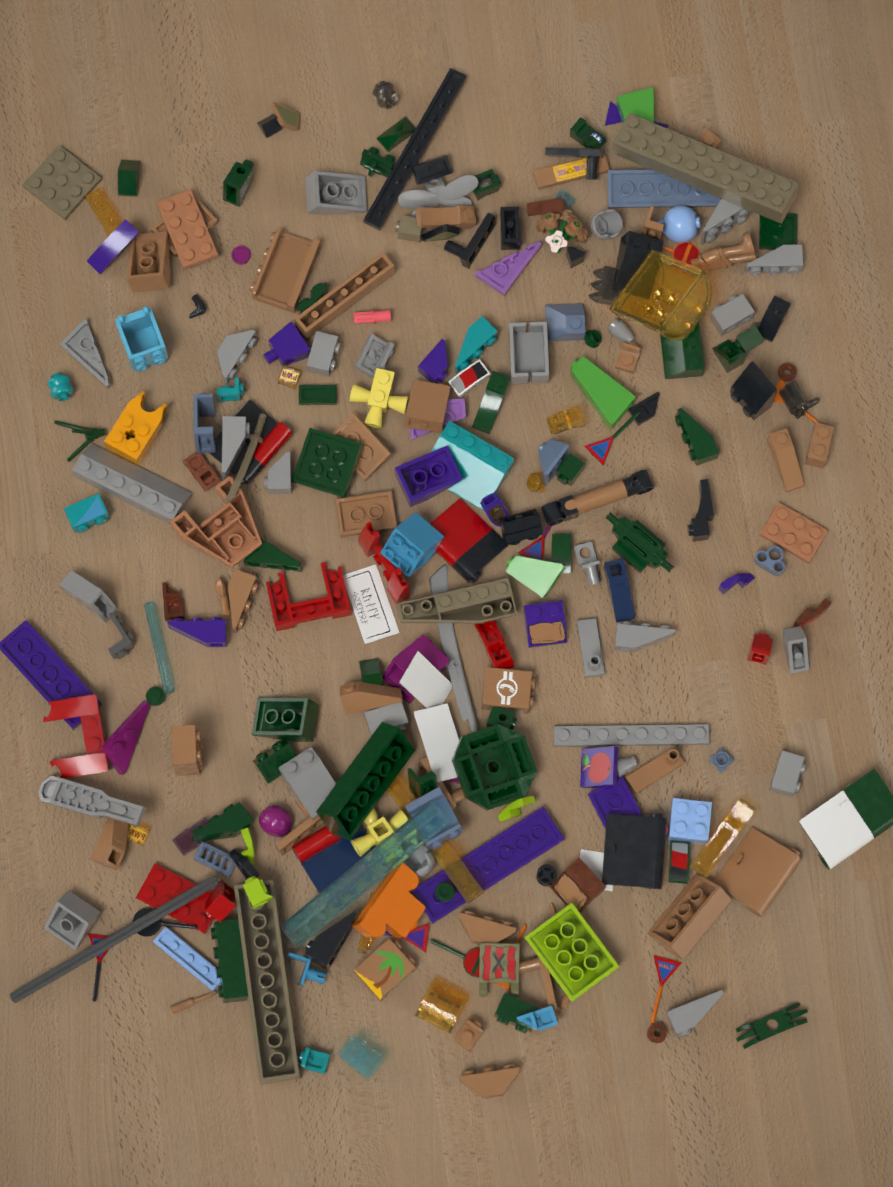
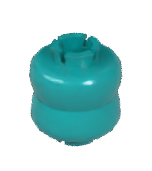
M62 372L51 375L47 382L53 399L65 401L73 394L74 389L70 384V377Z

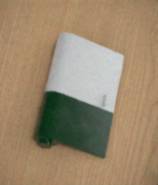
M875 768L798 821L818 850V856L828 870L893 826V795Z

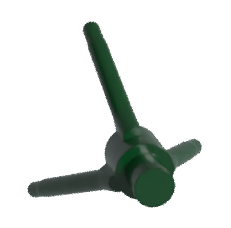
M54 422L56 425L71 428L73 433L85 434L86 441L67 458L68 462L77 456L88 444L93 442V439L105 436L104 428H84L65 422Z

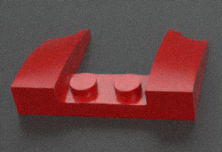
M371 521L366 523L359 535L358 542L367 557L375 554L373 556L375 563L378 566L381 565L384 569L382 573L388 582L387 591L395 604L401 603L410 598L409 584H406L405 579L401 577V569L395 570L392 563L380 553L383 549L380 545V534L372 529Z
M320 563L327 596L290 604L283 571L277 574L280 579L273 585H270L267 581L266 586L276 631L295 628V624L332 617V619L351 616L341 566H338L337 571L326 569L327 563Z
M97 694L48 702V705L52 706L48 717L44 716L43 722L81 717L86 755L50 761L52 767L56 765L61 771L62 775L60 778L109 771L107 756L101 748L105 740Z

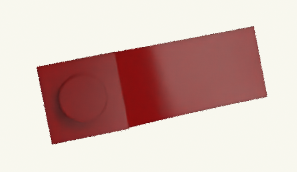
M495 621L474 624L493 668H513V659Z

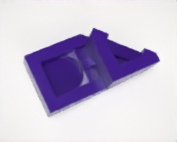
M749 573L736 574L722 582L718 589L723 595L737 583L743 589L755 577Z

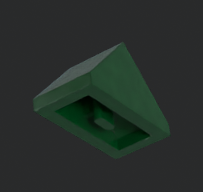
M121 160L118 168V196L137 197L140 161Z
M726 340L712 348L727 373L743 365L746 356L745 352L730 340Z
M378 658L359 661L362 682L382 685Z

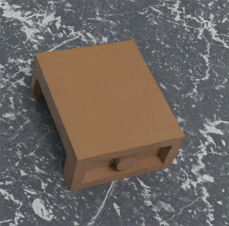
M413 379L405 416V427L442 433L451 386L443 383L437 384Z

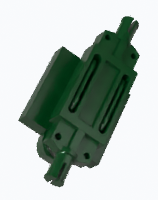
M611 512L606 516V519L614 525L612 533L618 540L612 546L614 552L640 574L647 566L654 569L662 566L669 573L674 566L666 560L668 553L663 550L666 546L663 541L638 520L631 522L625 516L618 519Z

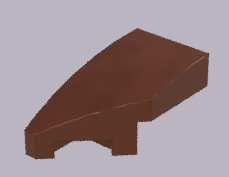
M163 582L165 621H171L174 618L184 619L183 599L180 593L175 592L168 587L167 583Z

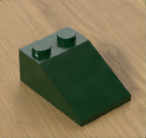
M258 698L252 735L294 742H313L319 705L309 698Z

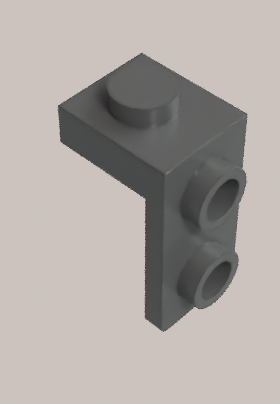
M113 612L109 614L110 618L124 640L108 650L113 659H121L128 654L129 650L134 648L131 643L134 639L129 631L125 632L121 627L124 623L119 615L115 617Z

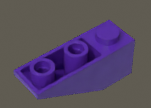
M214 617L211 620L192 618L191 621L174 618L172 621H168L169 629L206 647H227L226 620H222V618Z

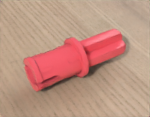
M372 309L370 312H356L353 314L355 324L391 322L390 310L373 311Z

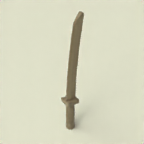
M263 413L259 415L254 433L249 434L251 441L234 483L225 499L227 504L235 497L252 460L257 444L263 442L261 433L267 417Z

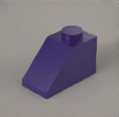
M443 339L418 365V372L431 383H442L448 375L446 345Z

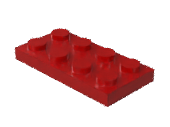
M154 863L136 899L156 909L196 886V884ZM208 891L168 914V916L183 924L196 925L197 929L195 930L205 935L213 922L205 911V902L211 892Z

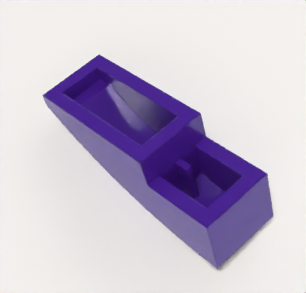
M125 219L88 258L87 262L101 274L139 235V232Z

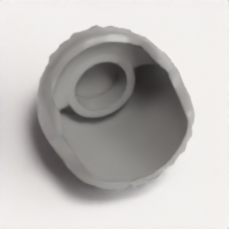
M610 209L598 212L592 218L590 226L596 237L608 240L620 235L624 224L620 214Z
M424 844L413 846L402 857V862L414 871L418 878L429 874L435 864L434 856Z

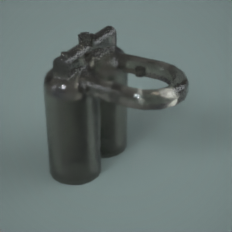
M796 380L789 382L778 392L791 415H795L797 419L806 415L805 412L809 408L820 402L819 397L807 401Z

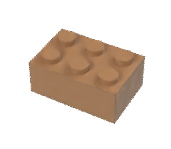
M195 725L171 726L172 765L176 775H200V769H204L201 750H203V738L200 730H197Z

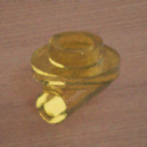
M540 472L531 473L527 478V487L532 492H544Z

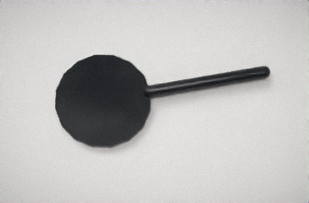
M143 908L134 915L133 922L154 909ZM160 919L137 933L141 936L149 937L156 934L161 926L197 929V926L161 922Z

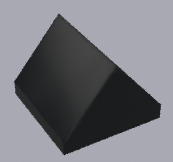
M274 114L257 122L266 138L282 130L277 121V116Z
M567 247L566 257L570 268L584 262L585 252Z

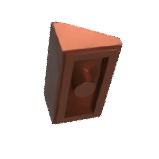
M563 198L531 202L527 204V215L535 216L561 212L567 208V204Z

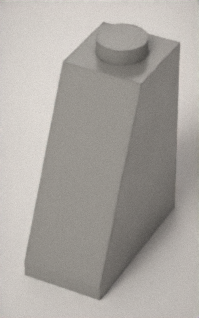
M72 570L59 584L69 596L105 623L110 618L109 614L111 612L114 614L118 609L100 588Z

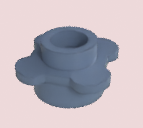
M719 749L715 756L710 757V763L714 764L719 772H723L725 767L733 763V758L729 757L724 749Z

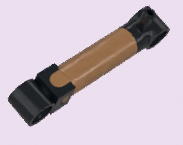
M641 470L630 477L573 497L570 495L561 498L559 502H550L542 506L541 510L547 525L554 526L564 520L565 522L577 518L579 514L636 494H645L653 490L654 486L648 471Z

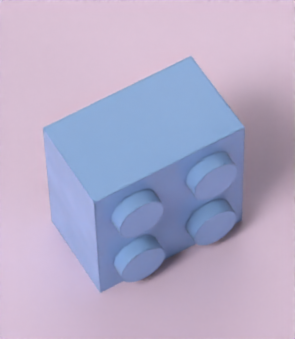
M673 798L670 810L668 841L707 845L712 802Z

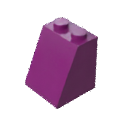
M424 634L392 659L382 677L391 687L401 688L402 698L408 704L416 698L399 682L417 651L440 673L446 669L450 662L446 654L441 652Z

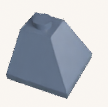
M583 304L545 305L548 341L584 340L585 315Z
M552 439L547 444L544 442L538 450V460L544 486H547L569 453V445Z

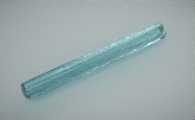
M148 602L144 604L160 677L164 693L171 694L175 690L154 602Z

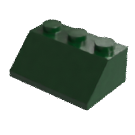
M698 316L679 317L659 325L665 379L703 376L704 362Z

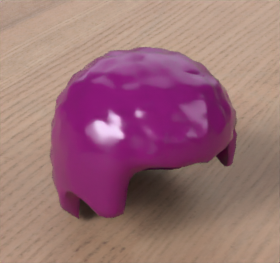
M272 805L261 812L259 824L268 835L283 837L290 832L293 825V817L285 808Z

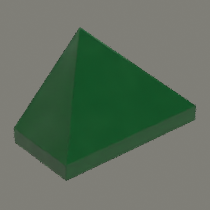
M404 117L378 136L377 140L387 152H390L410 137L416 128Z

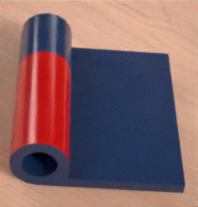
M327 826L291 846L321 897L326 896L382 862L375 848L372 846L360 857L353 848L351 840L348 841L332 835ZM361 826L351 840L366 835Z

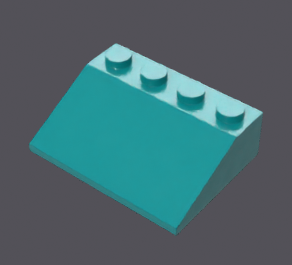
M449 421L431 452L448 446L463 480L447 490L484 511L480 504L481 500L489 494L497 493L514 466V458Z

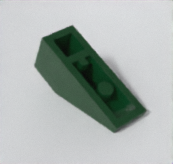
M260 538L262 545L244 559L245 566L302 572V563L267 541H263L262 538Z

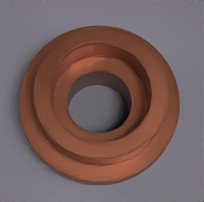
M784 363L779 367L778 376L781 380L789 382L796 377L797 370L794 365ZM788 370L790 375H785L784 371Z
M659 1023L652 1024L647 1030L648 1039L653 1043L663 1042L667 1036L666 1028ZM654 1030H659L661 1035L656 1037L653 1033Z

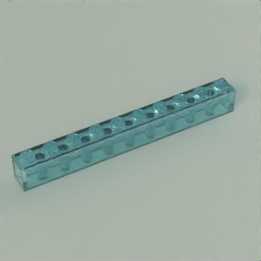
M432 800L280 925L285 935L299 948L450 823L448 818Z

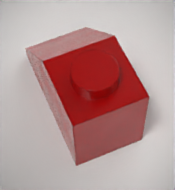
M764 633L754 634L747 660L766 665L771 653L773 639Z
M222 879L205 902L207 916L212 920L216 919L218 922H221L236 907L235 891Z

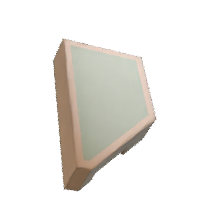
M275 102L269 104L270 108L275 111L280 126L292 131L298 130L299 112Z

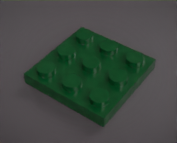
M309 428L291 482L345 498L363 444Z

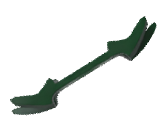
M799 1003L791 1005L772 1015L737 1028V1032L751 1027L753 1030L741 1035L736 1040L738 1042L756 1036V1039L743 1045L744 1049L771 1036L808 1023L807 1019L791 1023V1020L808 1011L804 1009L788 1015L787 1012L800 1007ZM773 1019L778 1023V1028L775 1031L768 1030L766 1026L768 1020Z

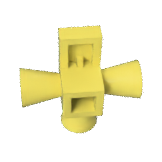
M376 368L371 391L353 384L349 402H368V409L370 411L364 421L366 426L382 429V412L387 413L388 407L405 415L409 396H391L395 372Z
M373 808L364 820V823L367 825V834L351 840V844L360 857L375 844L389 865L405 854L395 839L394 832L411 825L402 810H399L389 821H386L384 816L379 819Z

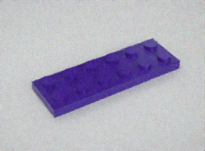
M26 620L0 642L1 652L47 702L93 695L88 687ZM98 699L99 707H101L102 703ZM81 717L63 719L73 730L81 724Z

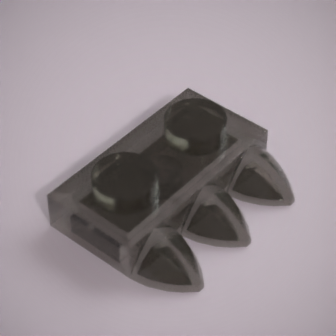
M604 266V268L593 271V274L602 280L591 283L595 290L600 291L591 293L588 296L592 301L599 304L616 306L619 291L612 289L616 268Z

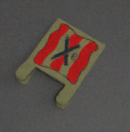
M480 942L479 996H487V982L511 983V996H519L520 943Z

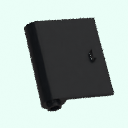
M651 813V817L607 814L602 882L604 885L661 889L666 818H663V814Z

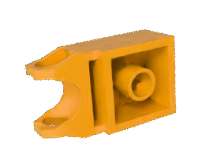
M141 391L134 399L128 402L104 441L107 449L137 466L140 465L163 426L164 416L168 410V405L163 403L153 412L144 411L142 409L146 397L144 391Z

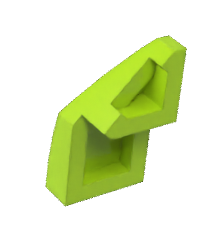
M534 795L518 799L506 806L498 815L499 822L521 816L519 808L536 803Z
M247 827L240 830L248 848L242 851L241 854L254 866V847Z

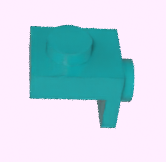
M306 1047L305 1051H301L298 1062L302 1063V1069L325 1075L330 1055Z

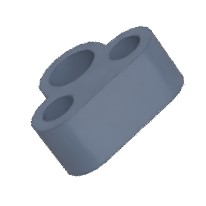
M772 546L767 552L760 550L756 553L754 558L755 564L770 574L781 576L785 570V564L781 561L783 550L780 547ZM776 552L779 555V559L772 560L769 554ZM758 557H763L764 561H759ZM774 567H780L781 571H776Z

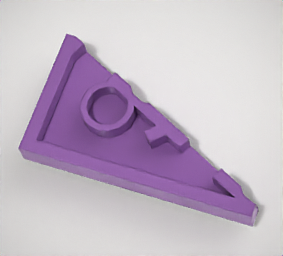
M533 243L527 246L526 249L518 253L515 252L501 261L491 264L490 267L482 271H477L475 277L505 296L541 248L542 243Z

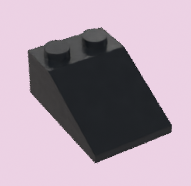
M628 231L623 235L620 240L612 289L647 299L661 259L664 241L632 231Z
M752 361L731 386L730 396L735 403H739L743 407L742 410L747 417L755 420L771 408L777 389Z
M351 913L316 936L314 941L310 940L305 948L307 958L328 971L352 931L353 927L351 925L356 920L357 914Z

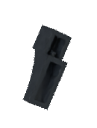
M708 479L700 480L698 513L695 518H691L690 525H687L688 535L692 536L693 542L708 540L710 535L707 521L713 520L714 512Z

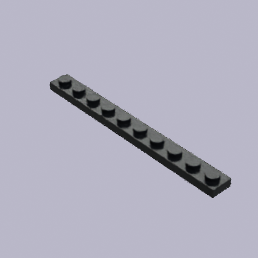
M452 68L449 69L363 220L365 224L379 231L381 230L399 195L413 174L411 166L417 165L465 83L466 75Z

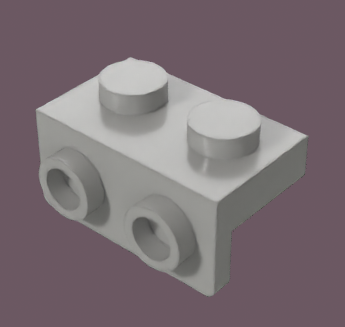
M369 334L354 368L374 378L376 368L386 369L385 363L393 354L394 350L392 348L394 343H387L377 336Z

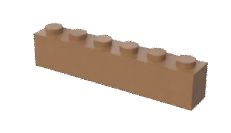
M383 252L294 318L295 327L306 340L309 339L316 331L321 330L394 274L393 263Z

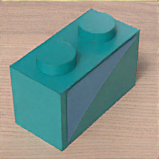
M99 493L64 508L74 533L86 532L89 530V527L95 524L97 526L102 525L110 518Z

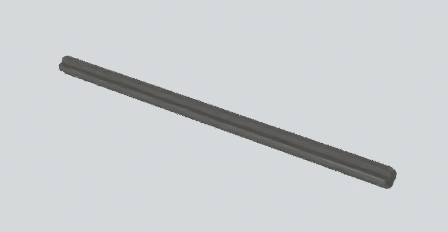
M215 876L209 877L10 993L11 1000L17 1003L218 886L219 881Z

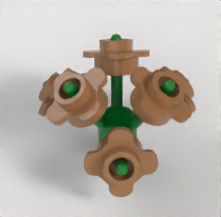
M568 208L561 212H555V215L547 213L537 221L536 228H538V232L546 233L549 231L551 236L546 237V242L551 246L552 252L559 253L561 247L567 246L568 239L575 238L577 242L584 244L586 238H588L586 227H583V224L577 220V216L572 215L573 211H570ZM558 220L562 221L561 228L556 231L555 228L559 224Z

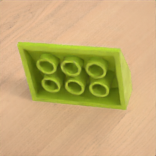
M573 903L566 906L524 937L571 1002L619 968V965Z

